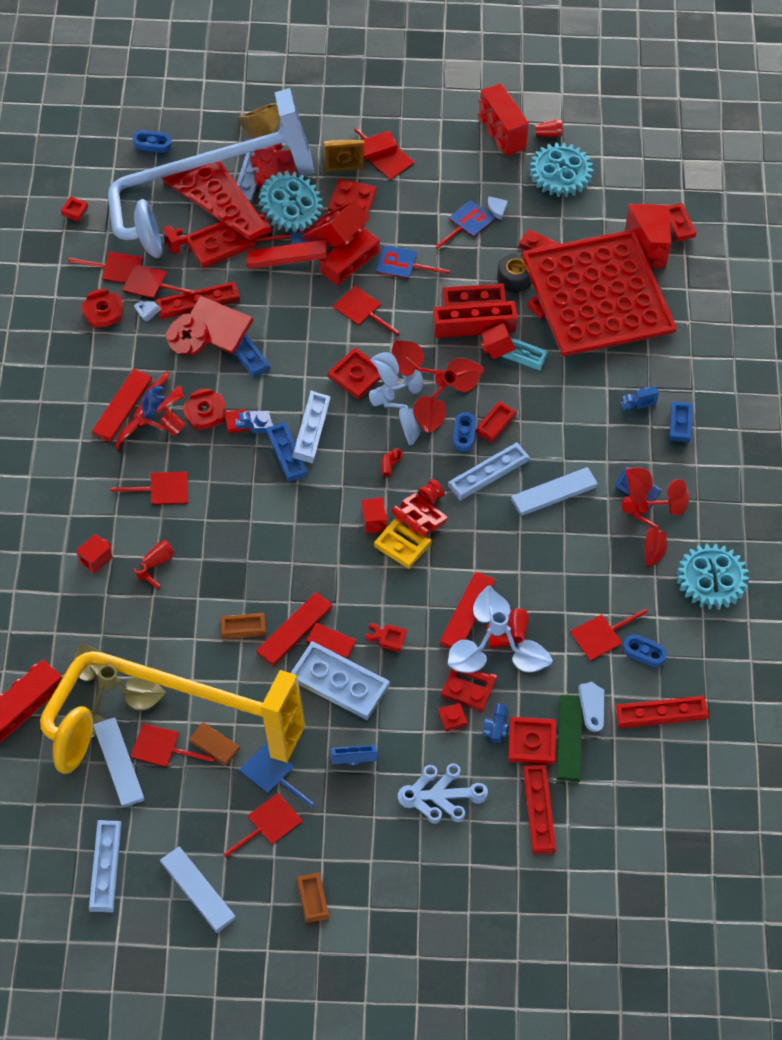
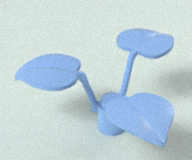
M379 353L370 360L376 366L385 384L369 392L370 402L373 406L384 404L385 408H401L399 410L400 422L408 444L411 446L421 432V426L415 419L413 408L408 409L407 405L390 402L395 397L394 391L407 385L412 394L419 393L423 387L422 374L415 370L411 376L402 375L405 382L396 386L397 374L399 372L397 360L391 353Z
M490 585L479 594L473 607V614L479 622H489V628L481 645L477 648L476 644L472 641L460 640L451 647L448 658V665L452 669L462 673L476 672L483 668L487 661L486 655L481 650L484 648L490 635L500 636L506 632L511 648L515 652L512 657L513 664L520 671L526 673L537 672L550 666L553 662L549 653L534 641L524 640V642L518 644V648L515 646L510 632L511 628L507 626L510 606Z

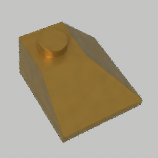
M271 103L237 118L250 139H255L274 133L280 116L277 103Z
M364 140L322 141L325 172L364 169Z

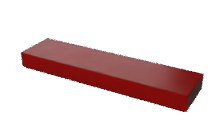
M326 240L251 250L248 251L247 267L248 269L324 259L327 258L328 244Z
M235 282L195 290V295L182 293L156 299V304L162 308L159 311L162 320L191 313L200 296L221 305L239 302L240 297Z
M133 369L93 428L92 434L112 442L152 382V376Z
M475 571L440 640V645L451 649L456 642L467 640L477 620L473 614L474 603L486 587L490 585L493 588L496 579Z
M315 592L256 650V654L274 667L333 608V605Z
M705 696L615 705L618 728L707 720L709 717Z
M546 765L523 766L532 854L556 853Z

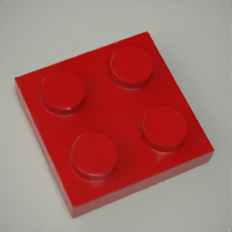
M339 178L328 206V212L356 199L366 214L369 215L377 187Z
M356 347L327 372L329 379L358 400L381 380L376 366L370 360L371 358Z
M510 717L508 762L554 765L556 720Z

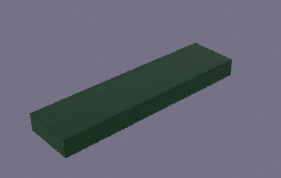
M560 695L557 780L580 782L582 739L580 696Z

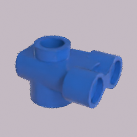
M495 704L494 718L485 719L483 736L490 737L492 742L501 743L502 737L507 738L509 724L505 723L509 710H507L506 705Z

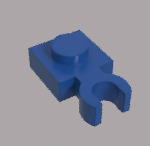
M153 386L152 390H148L141 399L144 418L152 419L160 403L164 401L165 397L160 396L163 387Z
M656 386L644 387L637 390L634 395L627 394L622 396L624 402H621L623 410H630L635 406L637 409L656 405L659 394Z

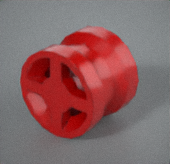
M434 479L428 481L427 486H422L418 489L419 496L431 505L435 503L436 499H441L445 496L442 486Z

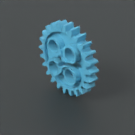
M556 142L555 147L548 144L547 149L541 147L540 152H535V157L531 159L529 170L532 182H537V188L543 187L542 192L549 190V195L555 192L557 197H560L561 193L568 197L569 192L575 196L576 190L582 192L583 187L587 188L588 183H591L593 163H590V157H586V152L580 153V147L573 149V144L566 147L564 142L562 146H559Z
M288 171L285 172L284 176L278 172L277 176L271 175L270 179L265 181L260 190L261 193L258 198L261 200L259 205L264 206L261 212H267L265 219L271 218V225L278 223V229L284 226L286 232L290 228H292L294 233H296L298 228L303 232L305 228L309 229L312 224H315L321 215L320 211L323 206L320 204L323 199L318 198L320 191H314L316 185L310 186V179L304 181L303 175L298 178L296 177V172L292 176L289 175Z
M706 543L704 549L697 545L696 552L690 549L688 555L684 554L677 571V583L681 584L680 591L687 590L686 598L692 596V603L698 600L700 601V607L706 603L710 610L712 605H716L717 609L720 610L721 604H724L727 608L730 605V601L736 604L737 599H741L743 593L746 592L748 586L746 584L749 581V577H747L748 569H744L746 563L739 562L741 556L737 555L734 557L732 556L733 549L726 552V546H723L720 550L717 544L710 548L708 543ZM709 560H710L711 563H712V574L710 573V571H711V564H710Z

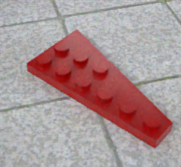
M221 161L162 178L164 184L250 241L268 232L267 226Z

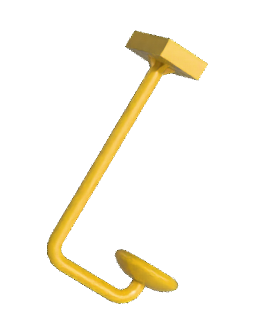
M95 651L83 653L70 664L40 718L42 732L53 741L52 754L57 771L62 774L71 773L80 765L88 750L93 732V717L90 710L86 707H77L62 720L59 727L54 725V720L82 671L90 665L103 666L109 664L114 666L117 672L263 717L270 758L287 763L305 728L298 678L295 674L280 670L264 702L261 703Z

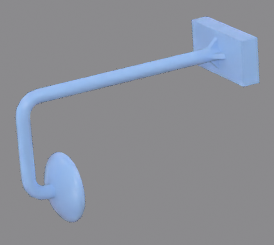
M290 88L275 92L279 116L282 122L278 132L130 174L113 182L108 190L111 227L114 235L121 240L139 238L142 246L154 258L162 256L163 250L159 230L152 209L146 200L141 199L137 202L134 212L135 227H123L120 193L131 186L280 143L290 146L299 176L315 173L310 148Z

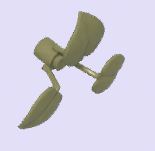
M82 642L75 653L74 660L83 653L102 651ZM109 664L87 666L79 676V679L85 682L91 681L94 678L98 680L99 690L93 710L90 711L93 717V724L104 721L102 716L95 714L103 690H110L116 684L123 693H126V704L138 711L152 708L166 694V691L160 685L136 677L130 678L126 682V688H124L121 678H117L116 668ZM94 726L91 739L97 736Z

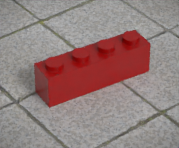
M515 301L433 307L432 324L434 338L482 335V332L504 323L508 333L516 332L517 312Z
M42 660L40 663L34 664L24 677L17 679L7 692L0 694V743L51 699L61 682L62 676L46 661Z

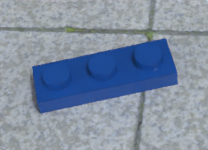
M286 422L267 427L266 434L287 481L291 482L307 477L308 470L304 461L292 458L296 444Z

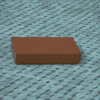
M265 613L220 616L222 639L266 636Z
M204 722L189 738L191 744L224 766H227L240 750L237 744Z
M320 872L296 877L306 924L329 919Z

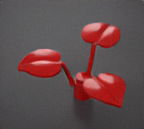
M396 340L392 346L391 354L397 360L400 374L411 376L417 370L436 375L435 382L439 389L432 395V398L428 396L420 397L413 407L416 421L427 433L436 430L446 416L445 403L441 400H435L445 390V387L452 385L459 392H468L474 388L479 377L484 372V368L481 365L465 358L453 359L447 365V369L442 371L420 368L419 366L424 361V353L418 344L411 341Z
M169 372L163 373L148 390H152L153 386H162L168 380ZM179 385L171 391L157 408V414L163 409L166 412L160 418L161 425L143 417L135 418L119 434L116 441V449L119 451L120 444L142 422L155 426L161 431L166 429L173 436L177 435L185 423L171 412L167 406L185 398L182 387Z
M635 467L625 470L630 497L627 496L623 499L622 510L624 513L634 514L633 518L639 519L653 527L648 529L645 538L646 567H650L665 555L667 537L664 531H659V527L641 515L647 512L648 505L668 504L672 515H681L688 506L689 492L683 480L675 479L668 487L667 495L669 500L646 501L645 499L648 498L647 493L653 487L652 475L647 469Z

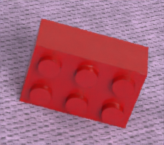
M502 83L481 90L477 116L480 123H483L487 128L488 135L496 141L497 148L502 150L505 156L526 149L529 122Z

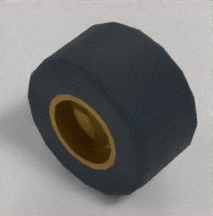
M520 253L507 254L502 257L498 264V283L504 284V289L510 292L524 291L532 284Z

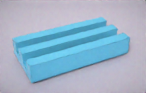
M511 338L516 348L514 351L502 355V357L541 371L549 351Z

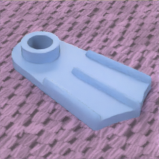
M593 682L580 684L578 689L585 726L592 732H598L604 726V689Z

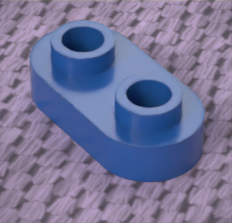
M140 130L133 135V145L138 150L164 153L172 147L171 137L166 133Z
M463 412L458 414L455 419L452 443L453 447L458 451L466 452L473 447L476 429V418L473 414Z
M630 635L624 641L623 651L628 657L651 667H660L665 663L667 651L661 644L639 635ZM631 647H636L638 650H632ZM651 656H657L658 659H654Z

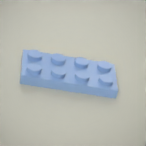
M314 642L310 643L291 672L297 675L300 686L368 720L390 686L389 680Z

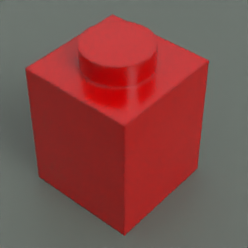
M504 323L481 333L484 339L481 342L485 354L490 353L493 360L515 350Z
M383 497L361 500V514L365 533H380L387 528V515Z
M95 534L76 550L78 562L94 574L112 559L111 544L105 538L101 539Z

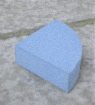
M489 196L488 208L496 218L502 220L508 201Z
M141 301L134 305L146 322L162 309L152 301Z

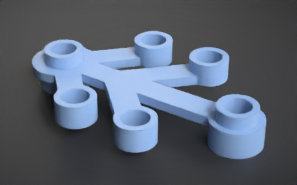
M453 763L448 765L446 774L431 790L421 791L429 781H433L437 777V768L433 765H428L424 768L423 775L413 786L407 785L399 790L398 801L405 808L415 807L427 816L429 822L435 824L440 822L442 812L439 808H430L423 802L431 800L447 812L453 821L460 822L465 817L464 808L454 806L446 799L470 798L472 802L480 804L487 799L488 789L482 783H475L470 788L445 789L453 779H457L460 776V767ZM455 769L457 773L451 774L449 771ZM433 771L434 775H428L426 772ZM481 789L483 792L478 794L474 790ZM410 793L413 794V797L407 798L405 795ZM459 811L462 815L455 816L454 812ZM437 813L439 816L437 818L431 817V814Z

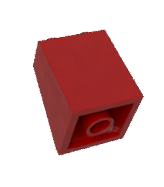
M629 204L625 231L634 229L650 268H666L671 246L669 205Z

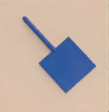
M267 744L239 769L241 773L266 793H269L280 782L310 807L314 806L312 801L283 779L294 768V765L289 761L286 763L270 758Z

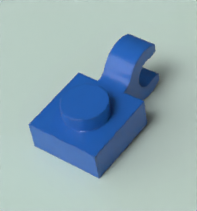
M249 411L248 414L241 412L238 414L239 420H235L236 428H250L252 433H266V428L273 426L269 411Z

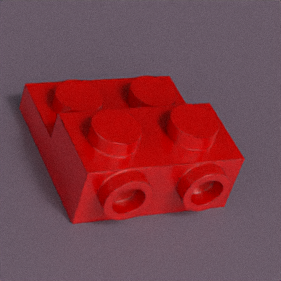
M274 148L259 149L254 151L253 156L250 157L251 167L255 168L256 172L254 174L255 185L259 186V191L265 181L270 179L271 175L277 176L278 172H280L284 176L285 172L288 171L289 175L292 176L296 172L291 150L274 151Z

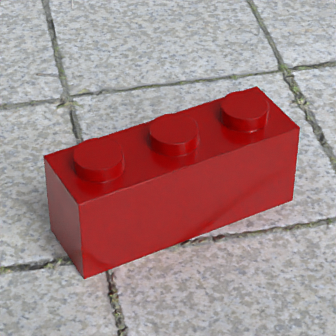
M366 228L359 233L355 232L352 235L353 239L348 244L343 245L342 243L337 245L335 249L327 253V258L320 260V273L335 285L341 284L380 252V239Z
M504 284L443 287L440 293L441 307L506 302Z

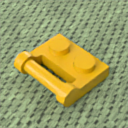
M395 518L374 542V547L410 569L424 551L429 549L432 540L415 534ZM397 531L400 532L401 534H403V535L406 536L407 538H409V539H411L412 541H414L415 543H417L418 546H415L414 544H412V543L409 542L408 540L404 539L403 537H401L400 535H398V534L395 533V532H397Z

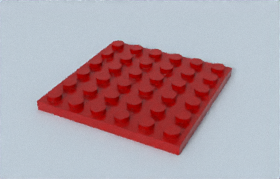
M634 229L522 251V260L562 357L676 332L677 327Z

